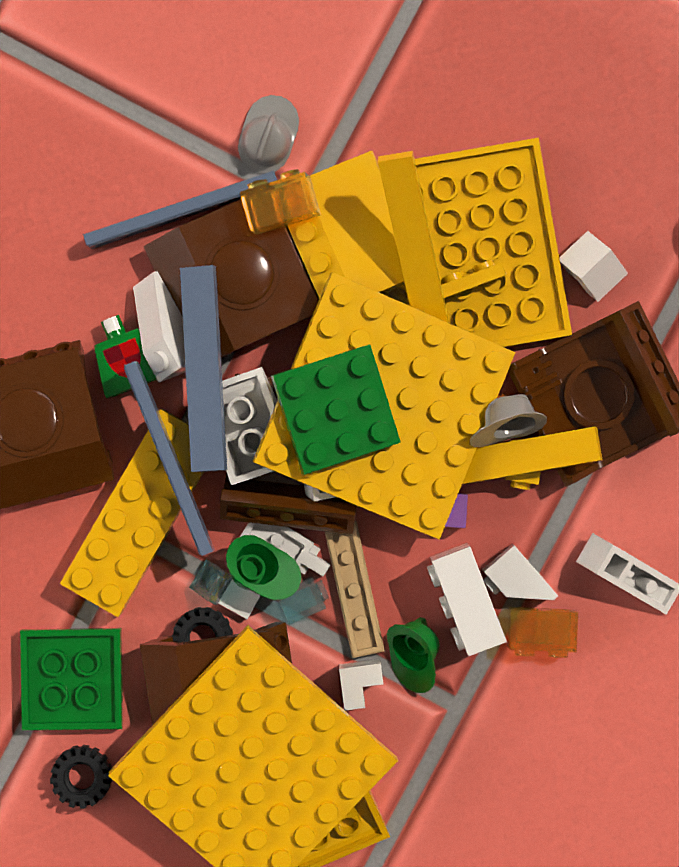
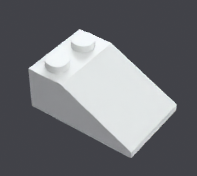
M262 367L222 381L227 455L226 472L231 485L273 472L252 462L277 403V398Z

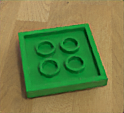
M370 344L271 376L303 475L401 443Z
M122 628L20 630L22 730L123 728Z

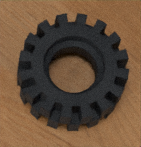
M198 607L191 611L189 610L178 620L173 629L172 637L173 642L190 641L192 629L199 625L209 626L214 631L216 637L233 635V630L229 625L230 622L227 618H224L221 612L212 610L209 607Z
M78 745L73 746L71 749L63 752L52 767V777L50 778V784L54 786L52 790L55 795L58 794L60 796L59 800L62 803L65 801L69 803V807L80 806V809L88 805L93 806L99 800H102L110 788L112 779L108 774L112 769L111 763L108 764V757L105 754L99 753L100 750L98 748L92 749L89 748V745H83L82 747H78ZM77 764H85L93 770L94 782L86 789L76 788L70 782L69 772Z

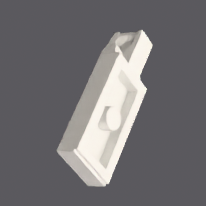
M248 523L241 536L255 535L284 551L297 562L303 574L310 568L324 576L331 565L317 556L320 548L314 545V542L290 527Z

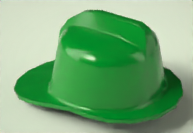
M244 535L236 538L228 547L226 566L233 581L239 587L251 590L270 600H284L293 596L299 589L302 580L301 570L297 562L284 551L255 535Z
M423 617L405 625L395 624L391 626L386 635L395 675L407 689L416 693L428 692L433 688L436 678L434 659L440 649L437 635L428 627L427 621Z

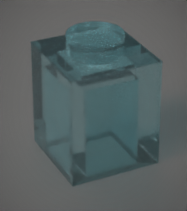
M311 576L301 581L299 589L293 596L279 600V603L290 625L326 609L325 600L329 599V595L323 581L316 582L314 576Z

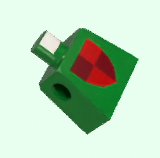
M119 315L102 321L101 325L107 340L94 345L105 397L110 399L132 390L124 370V365L134 361L139 362L147 384L157 380L143 354L139 328L126 332Z

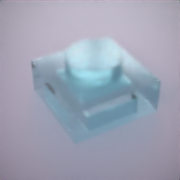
M206 559L189 588L207 601L217 605L232 581V577L217 564Z

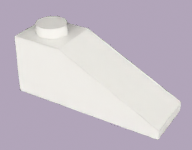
M155 271L136 284L133 290L142 351L158 382H162L186 372L183 317L158 271Z
M592 533L576 560L580 565L664 614L668 613L679 594V583Z

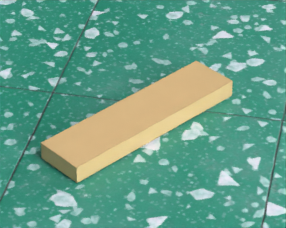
M357 521L354 522L353 535L325 531L352 658L384 652L385 649Z

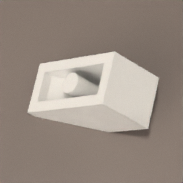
M513 544L482 569L487 575L483 581L495 595L501 591L506 597L555 600L558 597L557 593Z

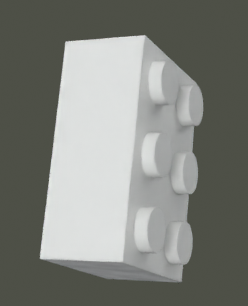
M468 543L431 556L432 565L427 566L434 587L441 586L444 596L439 597V601L446 618L453 617L456 627L451 628V632L459 651L465 649L468 656L507 642Z

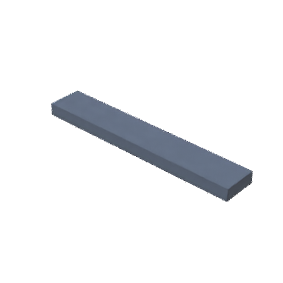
M271 171L83 234L86 245L91 249H95L238 201L265 188H268V190L274 189L279 184L275 172Z
M216 266L180 268L191 472L227 470Z
M134 361L124 365L125 373L199 555L203 556L213 552L215 548L140 364Z

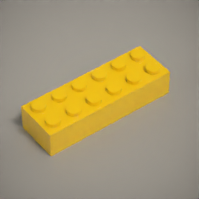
M160 409V416L191 492H193L204 472H191L189 424L168 411ZM149 430L60 582L62 586L116 617H119L125 610L182 511Z

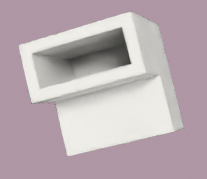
M589 231L559 257L564 269L578 280L584 290L597 302L628 274L613 251Z
M380 659L339 664L344 710L365 708L363 687L383 684Z

